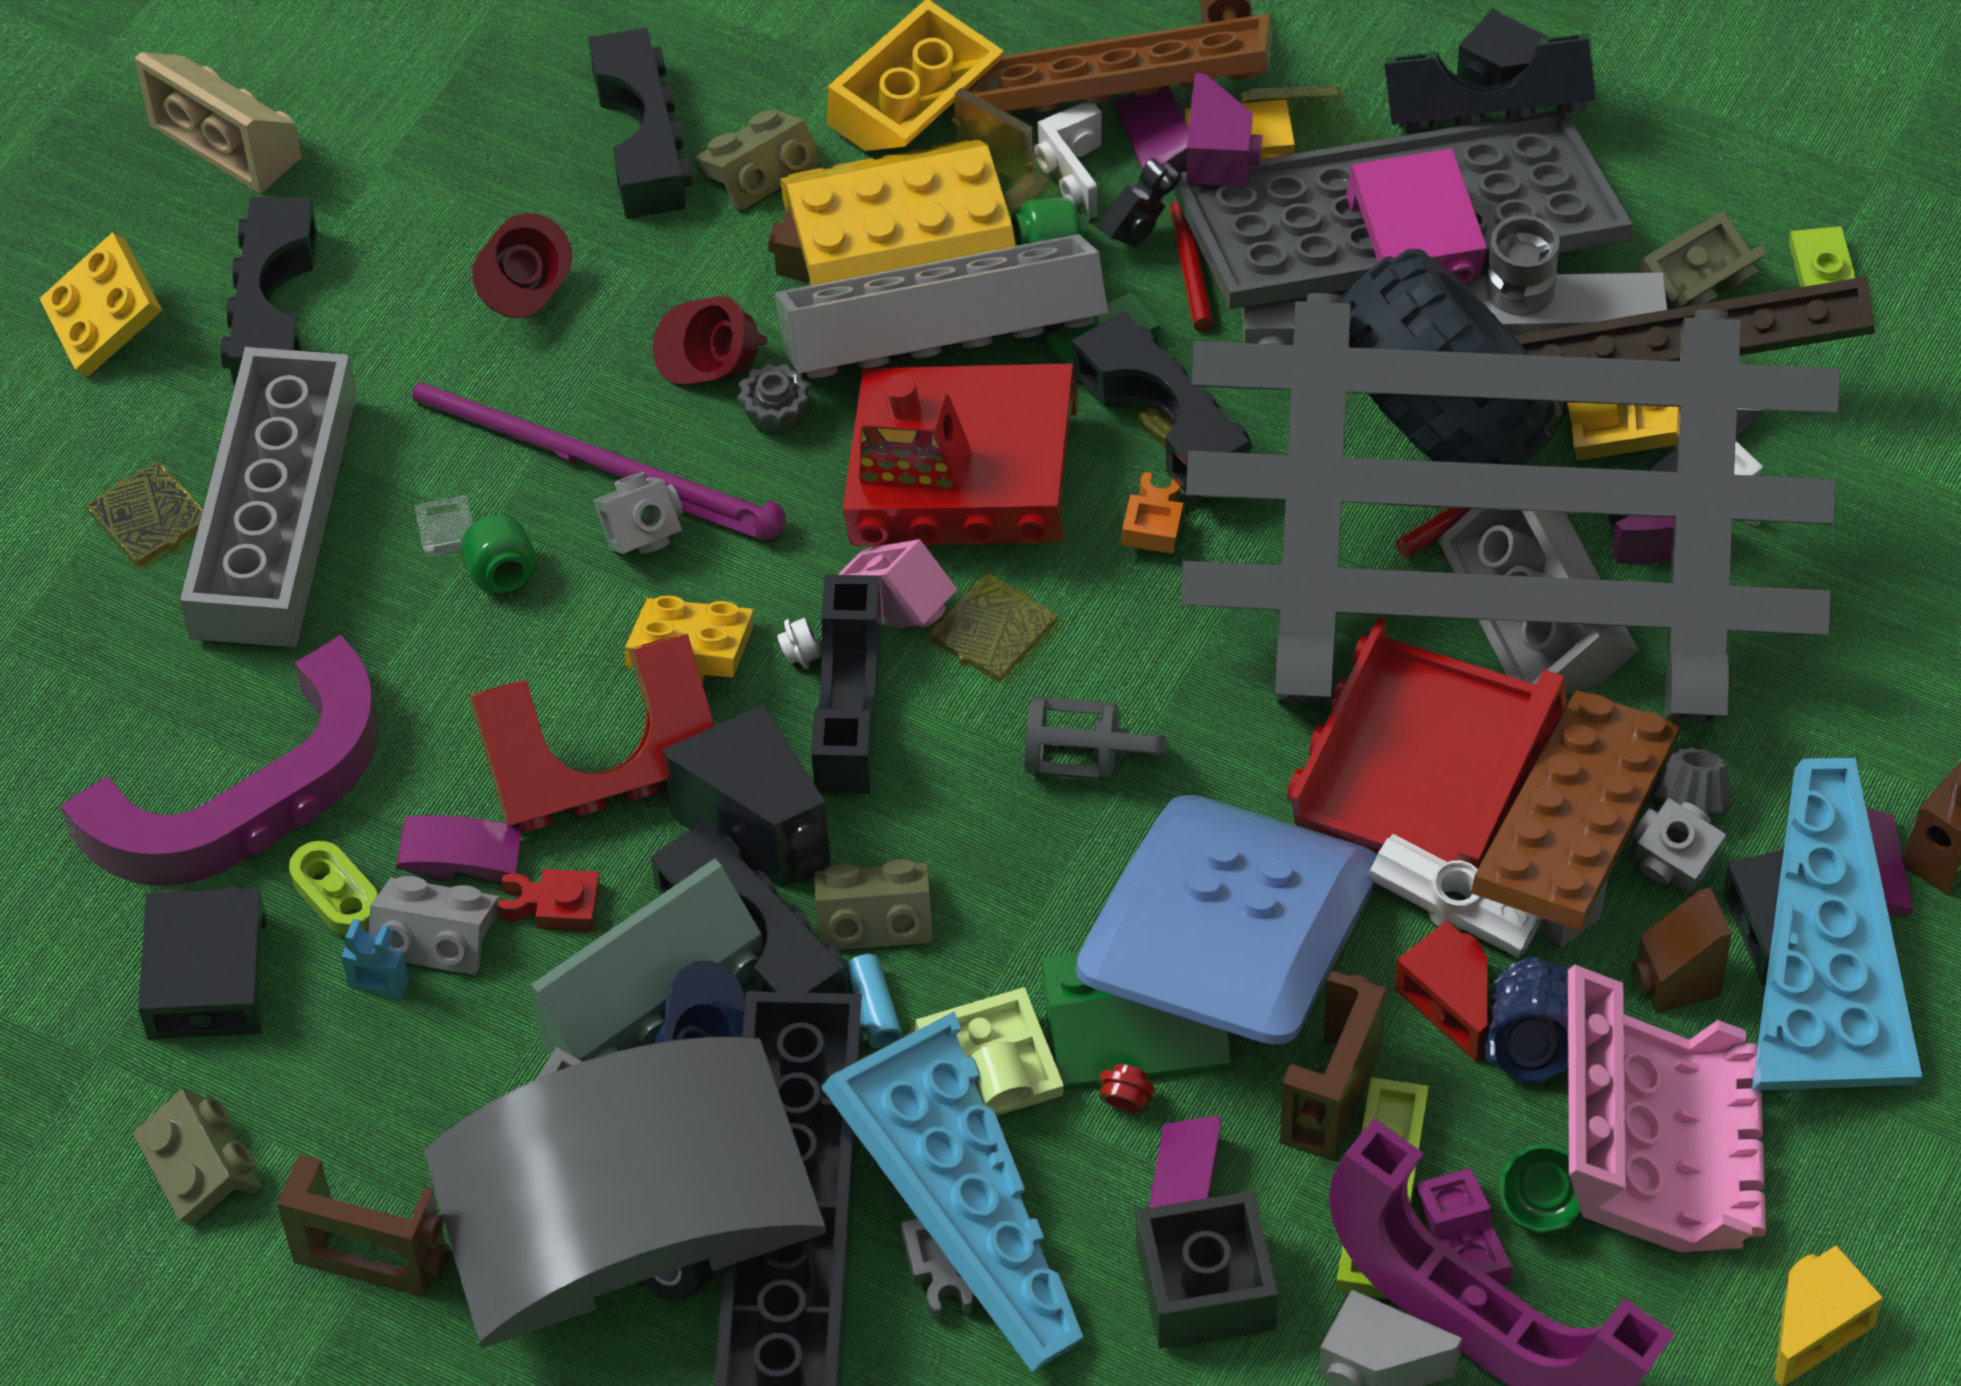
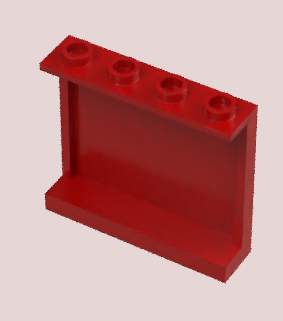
M1073 364L863 368L842 509L850 546H880L919 539L924 545L1064 542L1060 515L1070 419L1071 416H1077L1079 403ZM903 373L915 379L917 389L941 390L949 395L971 447V454L960 491L860 483L861 425L872 389L883 386L890 376Z
M1378 617L1370 635H1362L1356 645L1353 655L1354 667L1348 680L1341 679L1336 685L1331 700L1332 712L1326 724H1318L1313 732L1309 745L1310 757L1304 769H1296L1289 782L1287 800L1291 801L1295 825L1355 843L1376 852L1380 851L1387 838L1395 834L1446 862L1462 860L1471 863L1478 869L1566 708L1564 676L1543 670L1536 685L1390 639L1388 638L1386 619Z

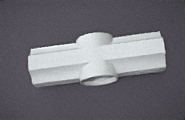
M1395 834L1386 839L1369 872V877L1374 883L1426 909L1432 922L1438 927L1447 920L1458 931L1465 930L1518 959L1525 953L1542 920L1541 917L1471 894L1474 875L1478 870L1475 866L1462 860L1446 862ZM1456 891L1463 894L1467 899L1456 901L1450 899L1444 893Z

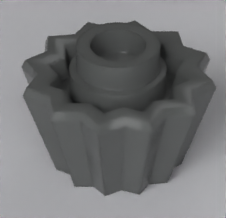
M767 363L762 369H750L748 378L738 383L742 390L737 397L738 402L757 430H764L767 435L776 433L781 436L785 431H793L794 425L801 421L809 403L807 395L811 385L803 381V373L791 370L786 363L779 366Z
M1691 747L1689 749H1679L1677 753H1673L1654 786L1656 799L1666 802L1670 798L1679 805L1683 802H1688L1700 808L1707 815L1709 813L1721 815L1723 809L1732 806L1726 761L1719 758L1718 754L1710 753L1706 749L1698 750Z

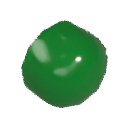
M1548 1142L1524 1146L1505 1163L1498 1181L1502 1209L1517 1226L1536 1234L1554 1233L1570 1226L1577 1219L1581 1210L1569 1176V1149Z

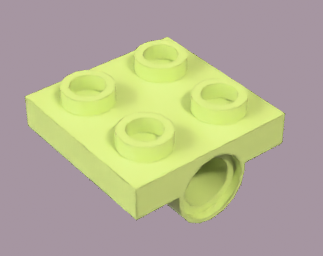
M1025 987L916 1019L915 1031L955 1011L961 1027L957 1034L965 1057H973L980 1074L975 1083L984 1105L993 1109L996 1116L1063 1096V1082Z

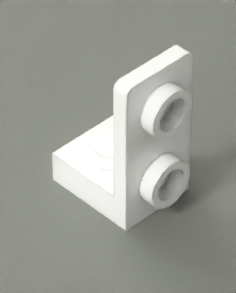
M1083 102L1039 121L1038 144L1035 145L1034 151L1041 169L1047 174L1051 172L1059 182L1063 197L1072 200L1080 212L1085 214L1088 220L1097 217V185L1077 157L1084 156L1102 146L1101 111L1095 103Z

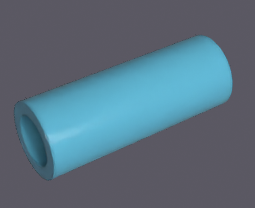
M863 954L851 959L846 965L847 974L853 993L862 994L864 1024L869 1044L873 1048L883 1049L902 1039L903 1033L879 958L873 954Z

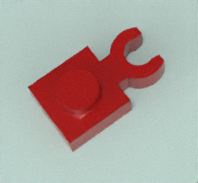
M543 869L541 883L531 882L524 875L517 873L502 875L503 892L505 894H518L520 897L512 901L498 900L497 906L501 919L519 921L530 914H536L537 928L594 931L600 891L599 872Z

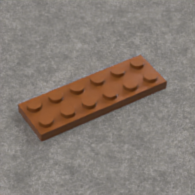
M1270 13L1005 55L965 92L964 101L968 117L982 115L985 119H997L1010 114L1012 110L1032 107L1034 111H1048L1057 108L1062 102L1080 99L1084 103L1091 104L1105 101L1112 94L1131 92L1133 95L1143 96L1155 93L1163 86L1181 84L1186 88H1193L1195 73H1205L1211 79L1232 76L1236 80H1245L1256 77L1262 71L1269 70L1273 38Z
M1575 690L1474 875L1471 894L1581 931L1677 743L1681 724L1664 719L1653 712H1642L1612 702L1598 694H1588Z

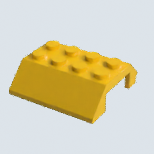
M962 140L932 146V149L928 150L921 148L882 156V159L874 160L870 158L834 165L831 169L819 168L788 174V177L780 178L786 212L789 206L792 212L810 278V286L1016 246L1012 223L988 145L981 140Z

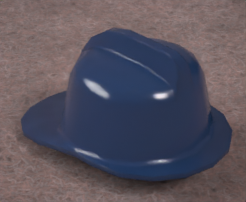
M711 960L695 961L682 968L670 984L666 1000L665 1023L656 1035L655 1044L705 1037H742L745 994L738 979L725 966Z

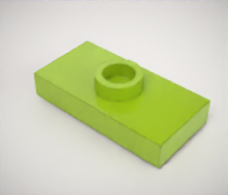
M1842 226L1790 231L1789 246L1800 287L1855 278Z

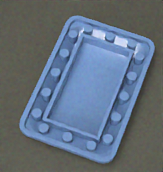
M1181 795L1175 797L1168 803L1149 830L1091 929L1077 958L1075 969L1077 977L1085 985L1096 990L1262 1043L1274 1045L1293 1041L1302 1029L1376 886V883L1369 877V872L1377 854L1364 846L1203 796Z

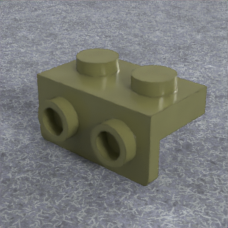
M774 109L756 114L750 119L749 126L737 133H727L714 138L708 144L709 149L693 157L700 175L724 183L733 207L744 210L780 189V178L788 177V174L813 170L820 165L821 160L804 119Z
M1723 210L1645 256L1636 265L1641 273H1663L1667 310L1710 303L1719 297L1715 289L1727 282L1732 290L1742 285L1759 273L1754 265L1767 254V251L1763 245L1750 251Z
M896 859L888 861L882 866L858 868L852 864H837L827 868L826 871L814 872L819 941L823 945L830 943L837 950L922 944L930 943L933 940L926 862L914 863L906 859Z
M185 1089L179 1090L132 1133L178 1220L194 1226L234 1189L254 1195L262 1188V1184L253 1169L256 1165L253 1155L237 1140L229 1125L232 1118L227 1108L213 1096L203 1097Z

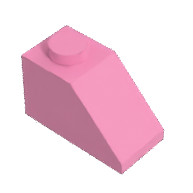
M920 539L865 548L838 574L879 576L882 621L894 628L917 625L920 628L931 625L944 614L946 607L943 604L958 590Z

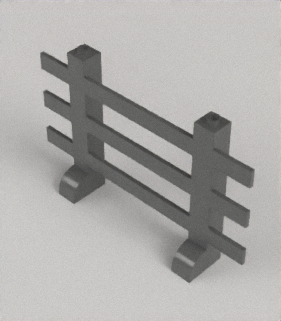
M1329 293L1307 294V302L1295 301L1293 345L1194 341L1192 386L1291 390L1288 455L1188 451L1186 496L1286 500L1282 565L1183 561L1180 604L1181 606L1280 610L1275 697L1277 702L1331 704L1336 613L1668 628L1664 719L1720 723L1728 715L1729 666L1728 654L1726 652L1727 631L1829 635L1831 590L1729 586L1732 520L1834 524L1835 479L1734 475L1737 410L1838 414L1840 368L1739 364L1741 320L1728 319V311L1700 309L1695 310L1694 318H1684L1681 325L1680 361L1349 348L1351 304L1340 303V295ZM1347 393L1678 407L1675 472L1344 458ZM1342 503L1672 517L1670 583L1338 568Z

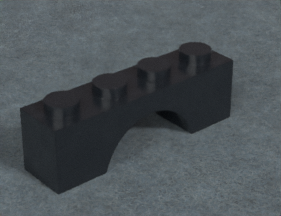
M647 27L588 37L592 72L600 108L624 112L641 123L640 128L633 136L613 147L616 178L625 219L686 209L683 188L692 186V178L687 156L678 157L676 150L683 149L679 120H669L668 113L675 112L670 82L661 84L659 79L661 76H666L662 47H652Z
M1590 33L1539 39L1535 54L1524 71L1512 80L1494 86L1475 85L1460 79L1449 70L1438 52L1387 58L1384 64L1392 125L1404 123L1405 131L1430 129L1435 127L1434 120L1454 117L1455 125L1480 123L1485 121V113L1505 111L1506 119L1525 118L1536 115L1535 107L1556 105L1558 113L1581 111L1587 109L1586 101L1596 100L1597 95Z
M250 197L248 216L239 220L238 242L240 249H243L242 258H234L232 267L233 285L237 289L236 297H229L227 301V324L231 328L230 337H223L221 342L223 369H230L234 388L245 347L302 351L296 316L276 309L269 301L274 292L283 283L297 275L313 271L318 227L312 198Z
M1124 311L1072 340L1074 374L1104 407L1128 403L1144 405L1161 412L1174 424L1172 430L1165 437L1166 472L1185 492L1188 451L1250 453L1252 444L1246 430L1239 423H1232L1219 410L1216 400L1208 391H1201L1197 386H1192V381L1188 378L1183 365L1176 358L1170 359L1157 346L1152 333L1145 326L1139 327ZM1190 496L1197 505L1211 498Z
M825 575L821 617V686L819 706L814 711L811 752L814 785L819 793L870 794L882 623L880 577L877 575Z
M703 821L651 856L655 888L661 895L713 859H716L723 866L758 927L761 938L766 945L760 959L754 966L757 992L846 994L844 973L847 971V966L842 955L832 944L827 943L823 945L812 934L808 920L795 906L788 908L777 897L773 883L761 870L753 872L743 861L738 846L727 834L719 836L706 821Z

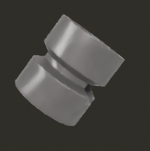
M1519 215L1509 217L1500 222L1493 230L1490 244L1487 293L1490 301L1498 309L1509 314L1529 315L1547 308L1553 300L1560 239L1557 230L1549 222L1536 216Z

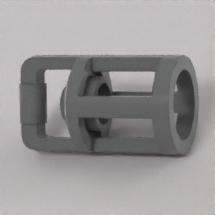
M1032 696L1025 746L1026 773L1110 780L1116 771L1118 756H1127V752L1149 753L1153 756H1162L1168 751L1169 744L1163 735L1129 734V729L1121 728V713L1116 702ZM1048 710L1103 714V718H1097L1095 731L1047 727ZM1045 745L1094 749L1093 760L1098 762L1099 766L1043 762Z

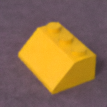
M924 0L828 86L827 125L864 151L904 147L1004 57V50L932 1Z

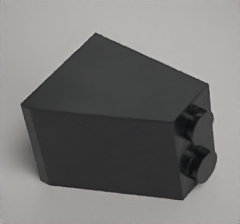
M764 704L663 749L671 814L678 823L691 830L703 821H706L719 836L727 834L738 846L743 861L752 870L764 872L771 882L780 888L797 880H808L814 877V872L821 871L823 868L831 865L825 801Z

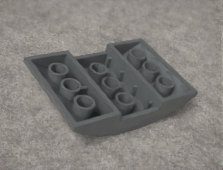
M705 1037L674 1040L614 1052L572 1065L527 1083L491 1101L448 1129L423 1150L481 1348L595 1311L597 1307L593 1297L709 1259L712 1271L827 1233L761 1040L758 1038Z

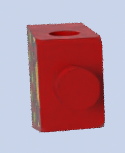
M903 373L890 376L883 386L872 389L861 425L860 483L960 491L970 458L971 447L949 395L941 390L917 389L915 379Z

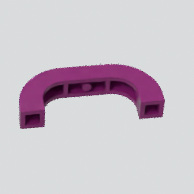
M339 635L295 662L302 695L321 716L312 735L295 749L200 807L179 814H154L136 807L107 776L60 804L70 837L90 860L113 875L143 884L177 885L199 881L219 874L251 855L262 853L271 846L273 841L294 828L312 822L320 812L340 800L355 786L368 768L376 748L378 737L377 714L370 680L360 657L342 635Z
M1373 1118L1344 1154L1332 1176L1329 1191L1330 1211L1336 1232L1348 1255L1363 1275L1382 1294L1413 1317L1462 1338L1461 1352L1510 1386H1638L1675 1333L1625 1297L1608 1321L1594 1328L1580 1329L1568 1327L1552 1321L1536 1311L1434 1237L1423 1226L1412 1209L1407 1189L1409 1177L1422 1157L1423 1152Z

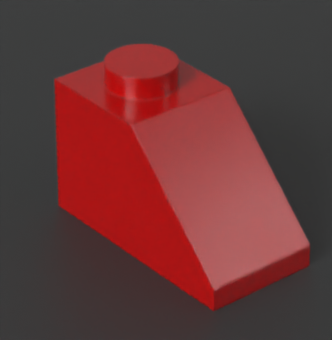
M1446 920L1397 959L1395 991L1474 1062H1477L1484 1056L1487 1032V955L1481 944L1468 933L1462 934Z

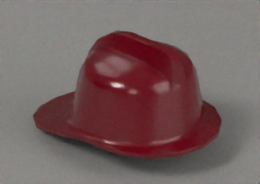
M522 213L510 217L496 230L482 248L472 266V282L480 299L491 310L505 317L520 319L533 316L545 306L570 270L572 265V247L567 234L555 221L542 214Z
M715 296L684 302L673 307L661 319L655 331L652 349L655 365L664 378L674 384L689 385L714 381L725 377H735L747 371L754 362L758 347L768 344V338L758 333V327L754 319L742 310L736 301L728 296Z

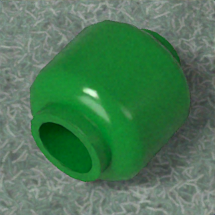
M1069 198L1029 199L1021 205L1018 213H1013L1011 216L1016 246L1077 234L1082 236L1087 242L1089 240L1088 219L1085 214H1078L1076 206Z
M502 514L485 516L475 521L465 531L461 540V557L474 584L487 593L496 595L511 593L523 587L532 578L536 570L537 553L523 525L511 516Z

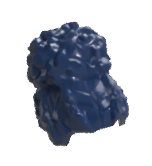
M1531 956L1507 966V970L1501 973L1494 982L1493 987L1495 990L1490 996L1493 1006L1491 1014L1494 1018L1485 1039V1052L1488 1063L1503 1070L1511 1080L1519 1083L1543 1085L1559 1074L1569 1072L1568 968L1560 964L1547 963L1545 960Z

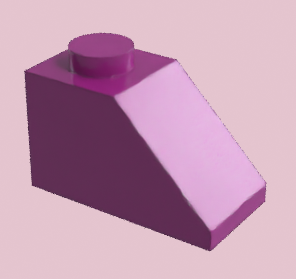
M1195 73L1186 146L1187 184L1249 187L1251 166H1261L1262 135L1253 134V113L1207 74Z

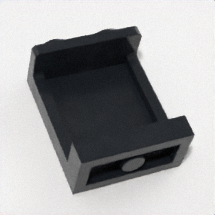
M229 886L222 890L189 891L186 889H171L166 892L146 893L138 1009L147 1039L262 1034L263 1014L258 998L261 929L266 927L267 914L260 888Z

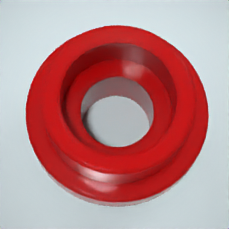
M1123 1064L1115 1065L1114 1071H1102L1098 1080V1084L1102 1087L1099 1096L1101 1101L1116 1109L1132 1113L1144 1111L1146 1102L1154 1099L1156 1088L1147 1081V1073L1138 1068Z

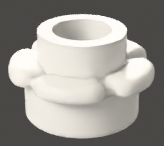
M806 617L793 623L786 619L784 621L786 632L777 635L783 653L790 665L800 662L804 669H810V662L822 658V652L816 636Z

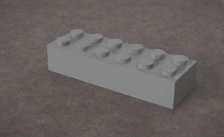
M1079 234L774 292L784 353L798 373L807 372V377L810 378L836 374L838 366L858 362L861 368L885 365L890 362L889 356L910 352V357L913 358L929 357L939 354L941 346L961 342V346L964 348L985 346L993 342L992 336L1012 332L1015 338L1032 337L1043 333V326L1062 322L1066 328L1083 327L1093 324L1095 322L1094 316L1108 314L1099 252Z
M245 347L180 598L190 639L297 648L357 396L349 355Z

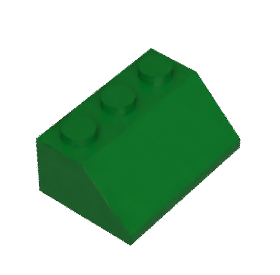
M1079 953L1041 957L1042 995L1053 1058L1064 1085L1063 1091L1100 1086L1098 1084L1100 1073L1106 1070L1114 1071L1115 1065L1118 1064L1129 1065L1148 1074L1147 1080L1231 1069L1227 1031L1085 985L1075 972Z

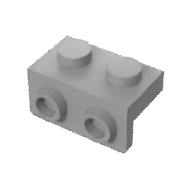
M415 876L390 877L370 905L369 934L378 936L381 926H387L393 933L390 945L403 951L405 963L474 975L480 968L482 939L498 917L497 905L499 896L481 893L479 889L472 886L460 885L450 888L427 884L425 880Z

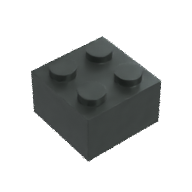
M1254 1191L1136 1210V1248L1159 1349L1277 1329L1278 1292Z

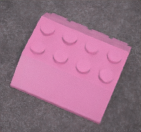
M1574 965L1568 969L1569 1176L1583 1218L1677 1252L1744 1248L1743 1241L1746 1238L1765 1236V1194L1756 1191L1762 1190L1765 1187L1763 1143L1757 1140L1763 1136L1762 1093L1759 1090L1752 1091L1758 1045L1744 1043L1746 1041L1745 1030L1719 1020L1689 1040L1624 1015L1623 983Z

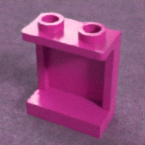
M1452 148L1352 164L1346 198L1351 212L1361 211L1378 262L1386 256L1395 258L1407 249H1421L1430 257H1434L1443 264L1450 273L1455 275L1464 284L1480 278L1487 247Z

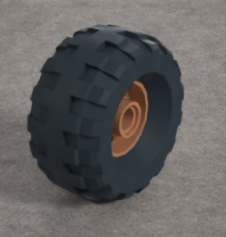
M1407 249L1395 258L1391 256L1384 257L1340 298V303L1351 304L1349 348L1529 355L1514 335L1506 329L1492 311L1463 282L1450 273L1438 260L1430 257L1421 249ZM1368 394L1387 418L1407 436L1408 440L1435 462L1525 465L1554 437L1553 427L1563 415V402Z

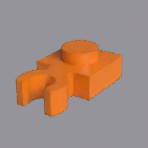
M1145 472L1140 480L1139 496L1130 494L1120 545L1174 554L1183 510V503L1179 502L1181 487L1172 478L1169 487L1156 488L1151 484L1152 473Z

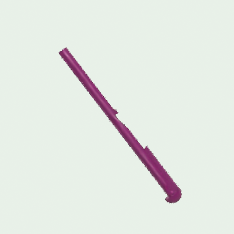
M418 382L412 392V400L417 403L556 453L567 462L574 463L577 458H580L600 470L621 478L644 472L646 478L662 479L666 486L672 485L675 488L683 511L756 537L759 540L774 539L785 528V512L781 505L773 500L768 501L764 507L757 506L422 382Z

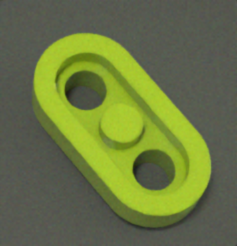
M314 841L298 848L292 855L289 863V870L295 890L333 932L346 936L353 919L360 920L362 928L368 932L370 905L378 895L375 887L342 850L333 843ZM318 874H328L321 880L312 879ZM354 909L360 910L359 912H357V913H355V914H350V915H346V914H345L346 912H348V911H350V910H354Z

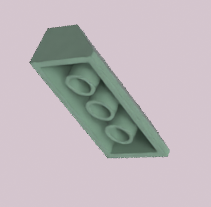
M716 859L698 869L531 984L541 1045L550 1056L554 1049L558 1047L584 1062L614 1052L655 1044L656 1035L665 1023L666 1000L670 984L682 968L695 961L711 960L725 966L738 979L740 985L745 984L755 976L754 966L763 953L761 933L723 866Z

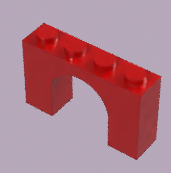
M680 633L628 649L644 702L645 727L642 738L634 752L621 764L606 771L594 773L575 771L561 763L552 754L544 740L527 680H518L468 695L506 824L511 826L519 823L522 832L530 831L554 823L551 813L573 807L575 816H580L606 808L605 798L626 792L628 800H635L660 792L658 782L667 780L663 749L714 727L688 634Z

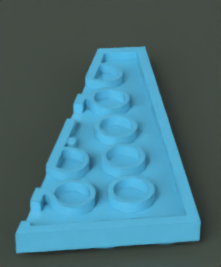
M1856 758L1802 759L1794 769L1752 1091L1914 1085L1922 1078V1072Z
M954 1011L831 1075L821 1088L1031 1372H1034L1073 1349L1083 1338L1060 1276L1049 1269L1039 1243L1044 1239L1037 1218L1029 1219L1020 1196L1025 1191V1188L995 1112L983 1103L975 1083L980 1074L973 1057H965L957 1037L961 1027Z

